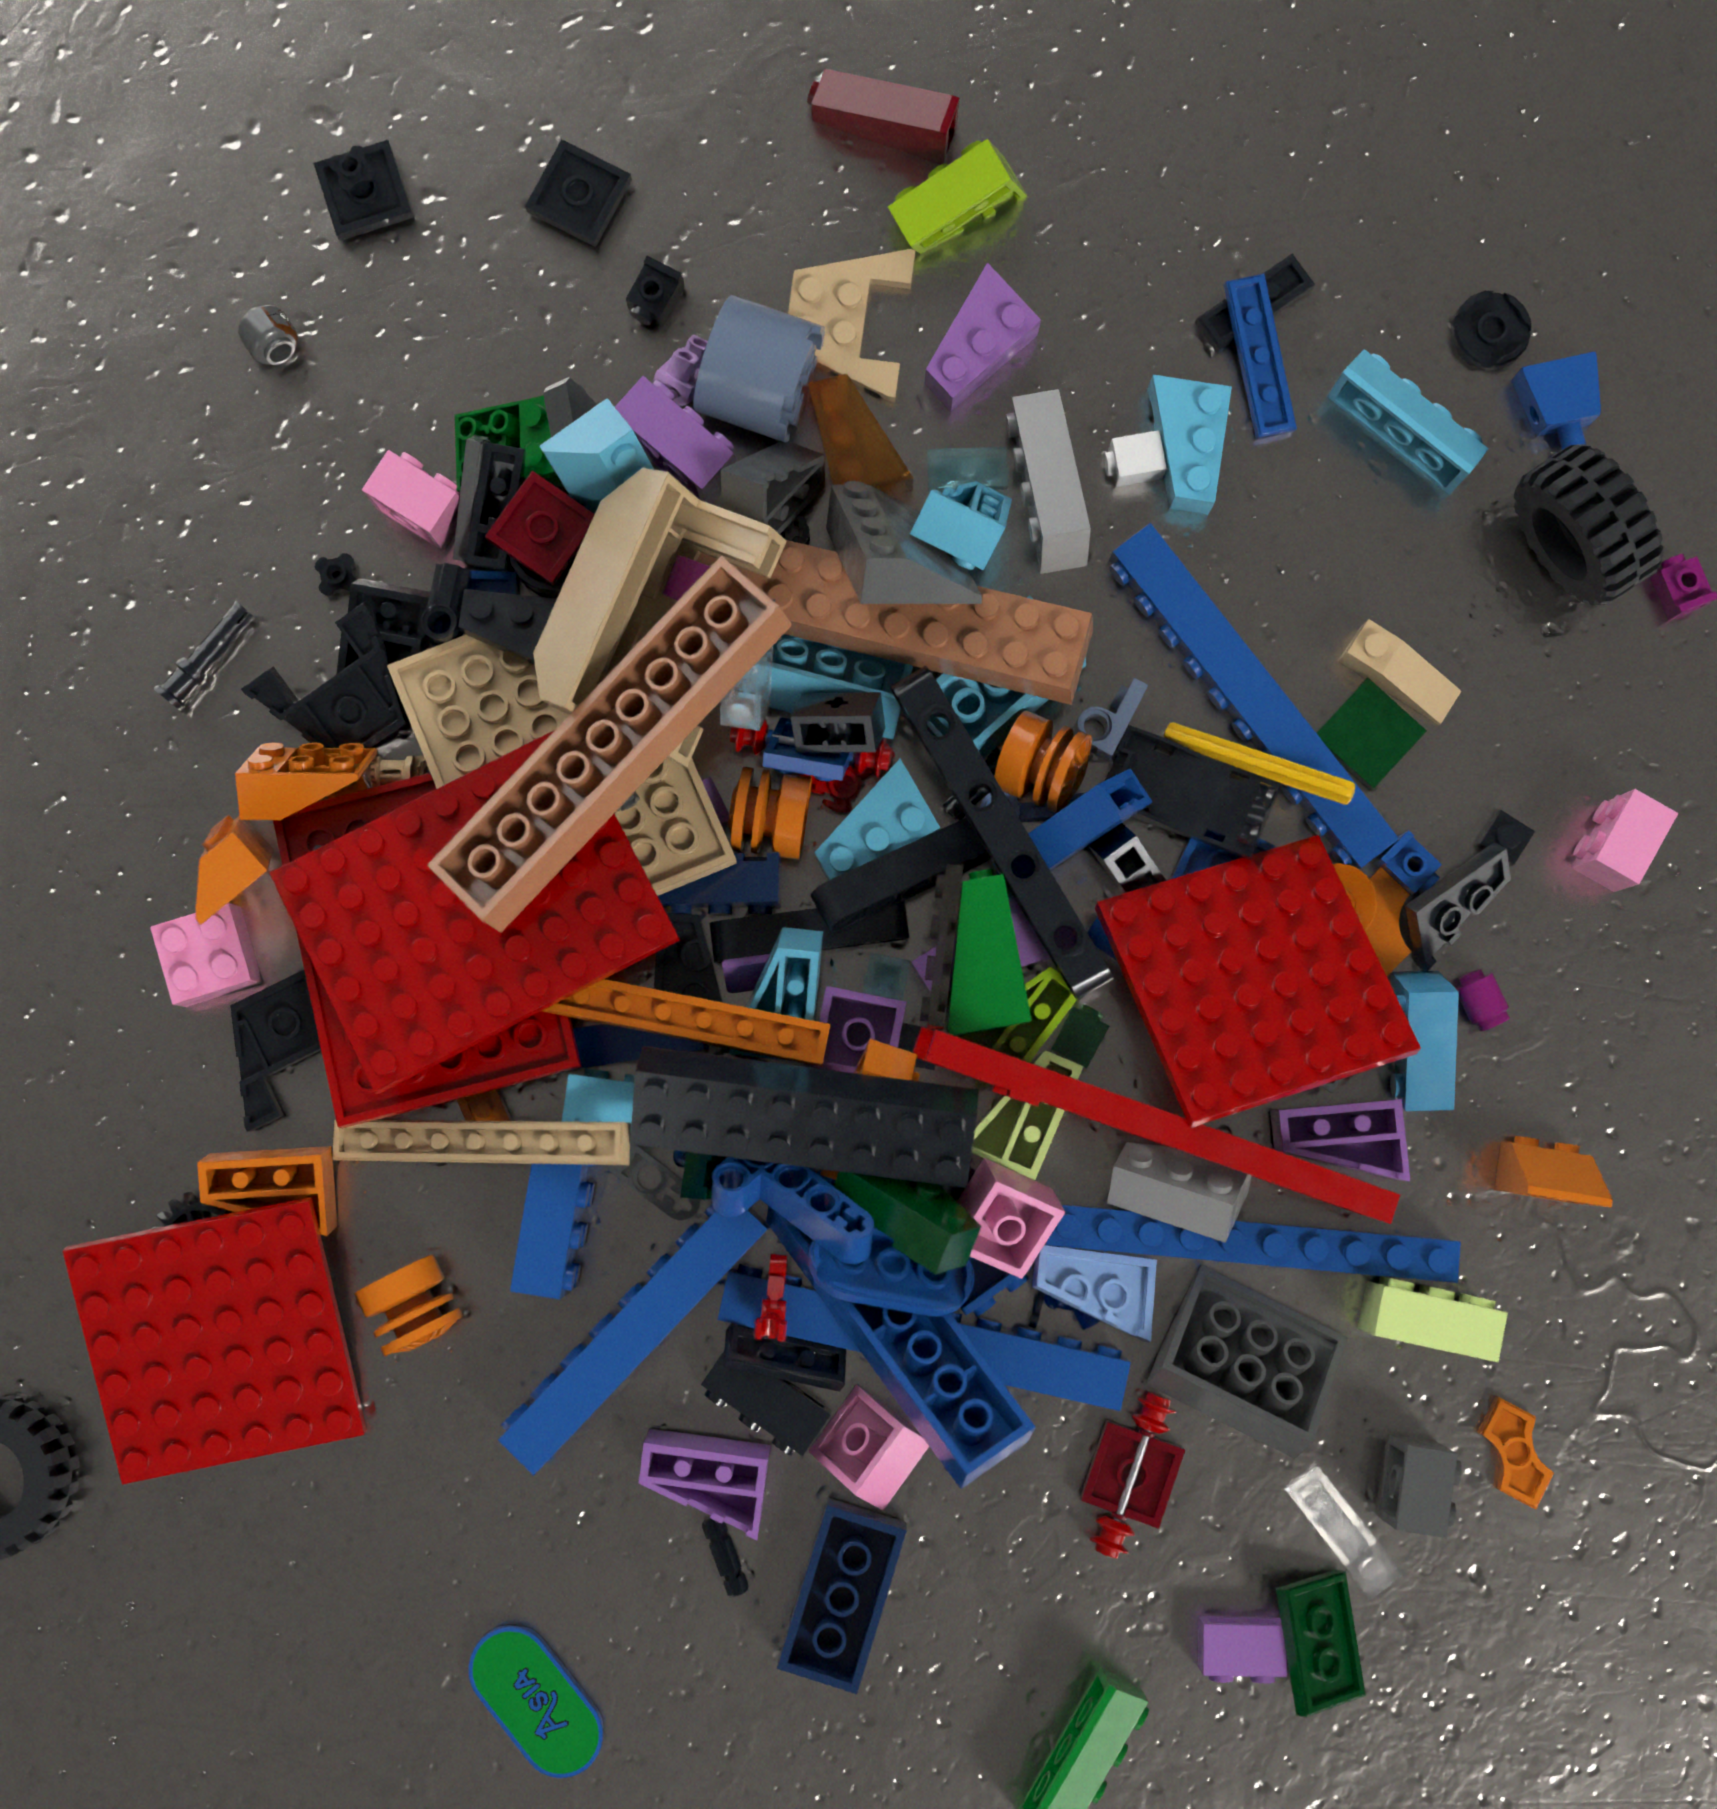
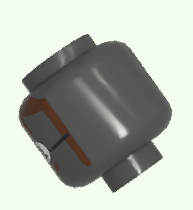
M263 305L253 307L245 314L239 324L238 333L240 339L257 362L267 365H279L288 361L294 354L298 342L296 329L285 313L277 306Z

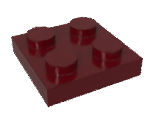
M532 471L485 537L496 547L554 586L579 551L595 514Z

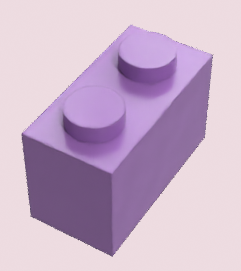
M1198 1616V1668L1203 1676H1209L1210 1681L1220 1683L1233 1682L1234 1676L1250 1677L1252 1682L1263 1684L1274 1683L1275 1677H1287V1655L1281 1618Z

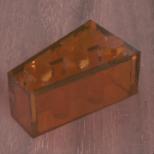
M848 374L809 382V399L822 452L825 454V464L830 484L844 485L848 481H858L871 485L890 496L913 491L914 477Z

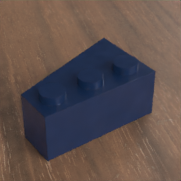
M767 852V857H745L744 853H734L737 864L663 893L658 898L663 907H668V913L692 914V908H708L709 915H732V908H748V915L753 916L772 914V909H781L782 860L780 853Z

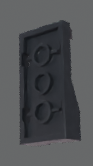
M1128 725L1118 747V754L1111 771L1108 772L1105 780L1131 768L1153 801L1146 806V808L1150 809L1148 813L1140 810L1132 817L1251 861L1281 784L1204 756L1162 736ZM1157 747L1173 752V754L1169 756L1155 750ZM1232 774L1248 779V783L1246 784L1230 777ZM1207 830L1215 833V835L1224 836L1223 843L1206 837Z

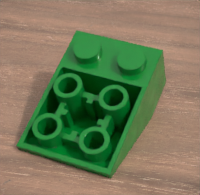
M544 395L455 414L456 482L458 492L461 490L466 439L474 435L489 437L490 443L525 449L524 482L530 473L534 471L555 487L563 486L539 447L551 438Z

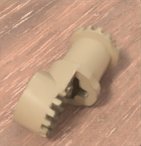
M375 756L370 766L371 770H374L370 771V775H374V777L370 779L372 787H377L424 775L429 768L424 756H407L405 760H383L381 756Z

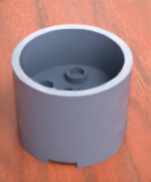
M730 295L717 316L703 354L694 392V411L787 443L791 434L787 432V427L789 424L797 426L815 378L816 371L814 370L817 363L815 351L816 349L821 350L823 346L825 327L756 302Z

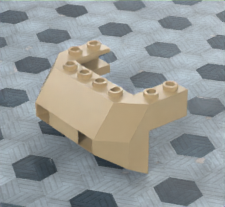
M641 468L600 501L533 652L540 699L568 715L585 700L678 602L662 594L677 555L694 561L698 560L700 553L717 559L722 556L732 565L771 578L787 541L769 525L699 500L670 473ZM696 726L667 759L687 767L704 729Z

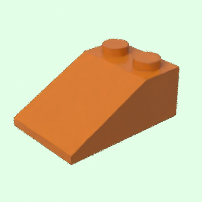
M1515 1136L1514 1143H1500L1494 1186L1495 1191L1574 1204L1612 1208V1196L1593 1156L1579 1154L1580 1146L1555 1142L1554 1149L1539 1147L1540 1139Z

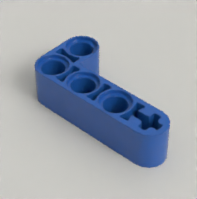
M727 1157L714 1169L711 1203L713 1209L718 1214L726 1217L739 1216L760 1199L842 1262L858 1264L865 1261L870 1255L874 1227L872 1216L808 1167Z

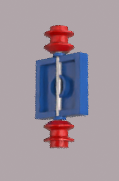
M743 712L740 720H733L730 731V743L736 744V752H740L744 745L751 746L754 755L757 756L765 748L762 767L773 768L782 774L801 773L812 775L821 781H842L849 762L853 761V758L858 774H862L866 767L873 768L876 777L879 778L882 770L889 771L893 747L886 746V738H883L879 743L876 752H796L792 722L788 718L780 717L773 731L769 729L764 716H760L757 722L754 723L749 722L747 714Z

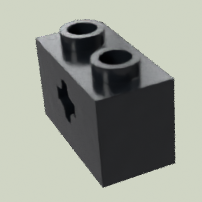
M881 692L802 693L791 715L796 752H876L886 729Z

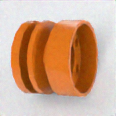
M1024 711L1015 721L1004 742L994 777L1003 792L1017 798H1023L1034 785L1033 803L1037 806H1043L1048 801V810L1058 813L1068 806L1072 796L1078 791L1084 779L1091 752L1092 737L1084 732H1078L1074 736L1073 728L1063 726L1052 740L1053 721L1031 711Z
M743 766L740 779L733 789L729 811L728 827L731 834L732 850L742 852L746 834L752 835L751 853L758 854L764 837L772 838V852H779L781 858L800 860L806 830L812 776L784 774L780 788L776 790L771 789L770 770L763 769L759 787L753 786L754 768Z
M434 1254L415 1261L354 1293L365 1318L385 1313L388 1321L373 1332L374 1337L377 1338L393 1330L397 1338L380 1347L384 1357L392 1353L409 1352L445 1334L457 1320L464 1317L460 1308L443 1316L438 1308L455 1298L453 1293L437 1297L432 1296L430 1290L445 1278Z

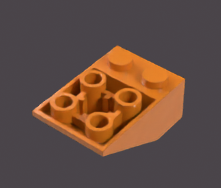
M276 742L260 745L235 773L240 820H282L342 789L361 777L377 755V748H364V745L360 743H347L339 746V748H324V745L321 743H306L300 745L299 748H284L282 743Z

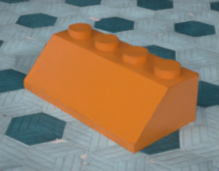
M230 815L223 818L210 830L211 832L202 844L205 850L199 859L195 920L200 925L268 870L274 849L248 820H240V815L234 820Z

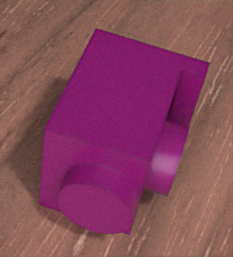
M1683 553L1661 562L1662 570L1650 577L1668 621L1703 608L1717 600L1716 591L1712 592L1697 556L1688 560L1685 559ZM1682 575H1683V577H1684V579H1685V582H1686V584H1687L1688 587H1686V586H1684V585L1682 584V581H1681Z

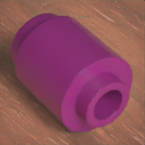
M1478 969L1459 978L1462 985L1456 988L1459 992L1458 997L1471 1024H1476L1480 1032L1496 1027L1510 1019L1506 1011L1509 1008L1508 1003L1492 972L1484 975L1482 969Z

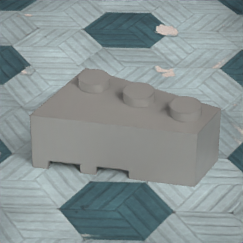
M1126 1142L1113 1167L1107 1203L1226 1243L1247 1197L1252 1175L1173 1147Z

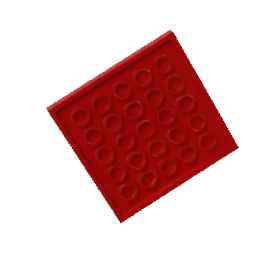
M1319 835L1253 854L1251 861L1245 858L1236 859L1100 900L1096 903L1095 911L1190 1128L1416 1055L1421 1049Z
M312 1197L71 1245L62 1251L122 1485L365 1435L367 1430Z

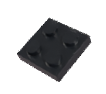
M388 139L363 147L366 151L365 159L368 165L375 169L376 174L371 182H368L360 189H353L347 192L339 187V177L329 167L331 158L313 163L339 241L414 218ZM355 166L349 167V171L351 172L355 171L356 169Z
M561 139L530 195L525 209L527 213L596 247L629 187L632 177L630 173Z

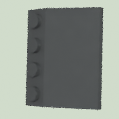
M848 481L844 485H831L826 530L860 604L982 603V595L967 568L955 563L952 560L953 555L910 535L921 511L862 482Z
M1200 1265L1159 1350L1146 1385L1295 1459L1314 1441L1348 1337Z

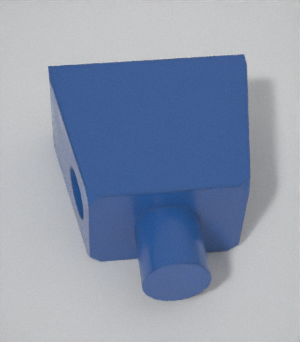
M1596 351L1522 367L1511 380L1534 434L1544 436L1558 433L1561 449L1570 445H1586L1582 427L1590 425L1601 413Z

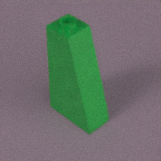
M993 869L969 873L970 880L963 881L961 884L947 1021V1034L953 1036L1019 1025L1032 1021L1004 874L994 875Z

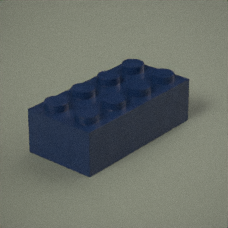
M831 1498L827 1499L779 1654L777 1669L854 1694L858 1693L907 1533L906 1522Z

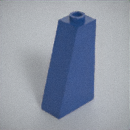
M1130 768L1097 784L1028 834L1051 871L1153 801ZM1017 857L1011 863V870L1016 877L1026 879L1032 875L1033 865L1029 859Z

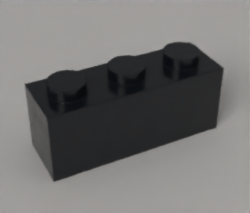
M723 1351L701 1384L707 1389L704 1395L721 1408H725L729 1404L741 1414L738 1419L753 1431L758 1432L760 1428H763L773 1435L774 1438L771 1442L787 1455L792 1456L794 1452H797L803 1457L831 1416V1410L791 1381L723 1367Z

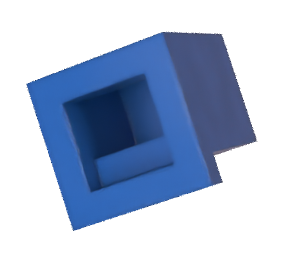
M1408 830L1398 836L1399 840L1388 847L1373 864L1377 868L1382 867L1412 895L1417 890L1421 893L1425 892L1440 879L1435 872L1442 864ZM1410 858H1413L1420 865L1418 872H1413L1408 868L1407 863Z

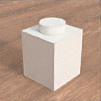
M1159 430L1112 438L1108 449L1109 452L1104 453L1107 476L1114 477L1115 487L1161 480L1167 469Z

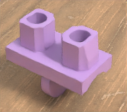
M692 335L688 339L685 348H678L673 352L672 357L656 371L653 382L656 380L660 381L673 393L674 398L672 401L678 406L687 405L694 399L698 372L708 342L696 335Z

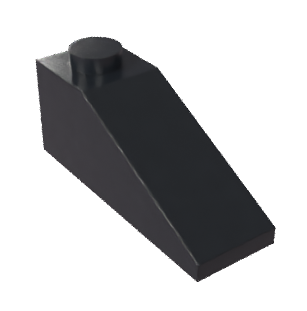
M485 442L465 558L466 563L476 567L514 572L509 555L489 542L485 535L524 483L525 449Z
M1123 823L1088 845L1122 894L1167 881L1138 837Z

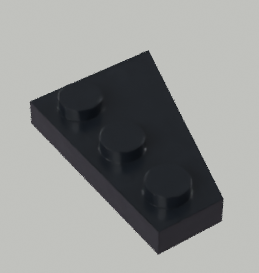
M465 589L458 627L460 632L499 650L512 652L535 665L533 652L557 599Z
M1494 842L1405 905L1417 966L1428 972L1437 962L1433 957L1434 954L1445 942L1452 945L1461 935L1459 927L1470 914H1480L1511 880L1507 848Z
M666 913L680 940L656 952L654 989L723 1003L700 916Z

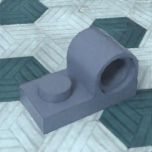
M1134 678L1129 688L1121 685L1111 703V707L1117 709L1116 713L1099 706L1089 707L1084 710L1075 723L1074 736L1078 732L1086 733L1084 723L1088 720L1094 719L1102 723L1104 735L1096 738L1092 737L1091 752L1108 762L1135 713L1148 684Z

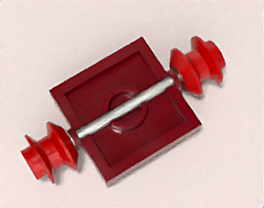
M1151 1392L1147 1393L1146 1399L1137 1397V1400L1143 1405L1142 1411L1138 1414H1131L1135 1424L1141 1427L1139 1431L1106 1420L1080 1495L1081 1501L1111 1511V1516L1106 1515L1096 1518L1095 1521L1101 1526V1531L1099 1535L1090 1536L1089 1539L1096 1543L1095 1551L1118 1559L1119 1553H1129V1550L1123 1545L1125 1537L1135 1535L1131 1526L1124 1522L1127 1518L1158 1529L1160 1528L1186 1451L1183 1447L1155 1438V1433L1161 1434L1170 1431V1428L1164 1421L1167 1414H1174L1176 1410L1169 1407L1170 1399Z

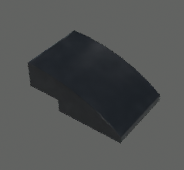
M360 578L351 583L348 613L363 602L369 601L391 664L429 648L430 641L421 627V616L427 609L430 596L429 591ZM342 632L336 674L359 659L358 654Z

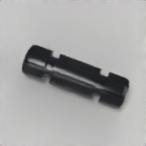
M711 1518L706 1519L702 1523V1529L706 1539L711 1541L709 1547L720 1577L724 1576L725 1578L723 1585L726 1593L730 1598L742 1595L748 1591L749 1585L745 1574L740 1573L742 1566L732 1539L725 1533L728 1530L726 1523L722 1522L721 1524Z

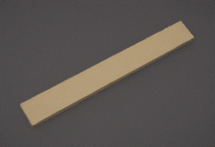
M334 1120L332 1160L629 1165L631 1123L374 1120L341 1129L337 1127V1122Z

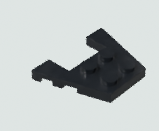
M367 600L335 622L358 654V660L301 700L297 699L274 666L241 688L243 693L251 699H257L269 708V712L280 721L284 719L302 733L301 736L308 742L321 743L324 745V748H339V746L347 743H360L364 745V748H371L409 722V719L387 665L391 663L372 606Z
M304 969L230 1005L235 1051L240 1067V1094L243 1097L245 1117H243L244 1127L247 1132H252L284 1116L267 1081V1077L321 1051Z

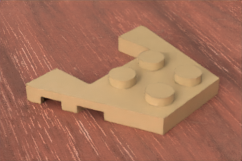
M907 249L794 270L788 314L825 327L823 346L821 350L816 349L815 356H817L816 367L827 372L832 371L850 380V383L862 389L865 387L880 394L881 398L889 402H895L900 363L860 358L870 284L911 289L916 251L914 249Z

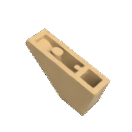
M1370 619L1358 629L1338 660L1339 663L1365 679L1368 677L1380 689L1438 725L1442 723L1461 693L1458 687L1408 644Z

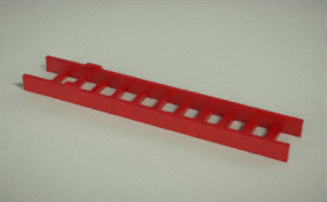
M921 1027L912 1053L917 1054L918 1059L991 1084L992 1088L990 1091L1037 1107L1039 1102L1388 1224L1392 1222L1400 1198V1194L1212 1127L1201 1124L1190 1128L1186 1118L939 1030L933 1031Z

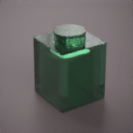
M1085 1004L1082 1005L1081 1009L1073 1006L1067 1013L1048 1051L1083 1066L1082 1070L1087 1069L1109 1028L1108 1024L1102 1022L1104 1015Z

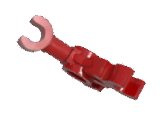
M892 752L893 759L894 757H896L894 752ZM850 765L842 781H821L812 776L811 793L830 795L834 801L822 800V803L829 810L837 813H851L853 810L851 801L860 794L861 786L864 785L863 780L875 770L866 767L862 774H858L856 767L852 768Z
M770 1255L767 1299L762 1301L761 1317L755 1319V1339L761 1340L762 1336H768L771 1339H776L777 1337V1340L782 1342L786 1340V1300L783 1299L787 1255Z

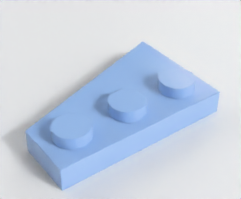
M1043 1246L1034 1260L1033 1288L1145 1343L1151 1342L1157 1260Z

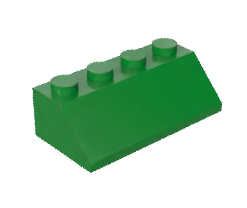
M1101 1666L1019 1809H1087L1091 1802L1097 1804L1106 1789L1107 1781L1104 1779L1111 1766L1118 1767L1127 1753L1128 1745L1125 1742L1133 1729L1138 1731L1148 1716L1149 1708L1146 1707L1148 1700L1144 1692Z

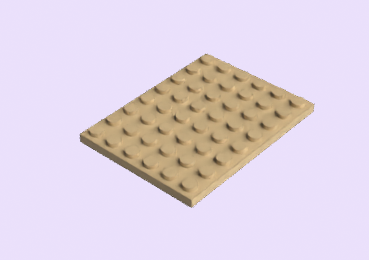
M463 635L387 665L436 788L557 729L569 716L540 699L535 665L529 663L527 659L507 650H499L468 635ZM692 757L687 767L666 758L636 790L640 800L627 810L615 812L657 896L737 864L735 855Z

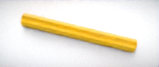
M1175 722L1170 723L1164 732V738L1204 756L1343 805H1348L1355 793V784L1352 781Z

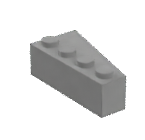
M1059 389L1012 397V412L1005 414L1006 427L1009 438L1015 437L1017 448H1013L1016 472H1022L1021 496L1024 507L1028 506L1029 533L1031 541L1035 542L1040 574L1087 566L1091 527Z

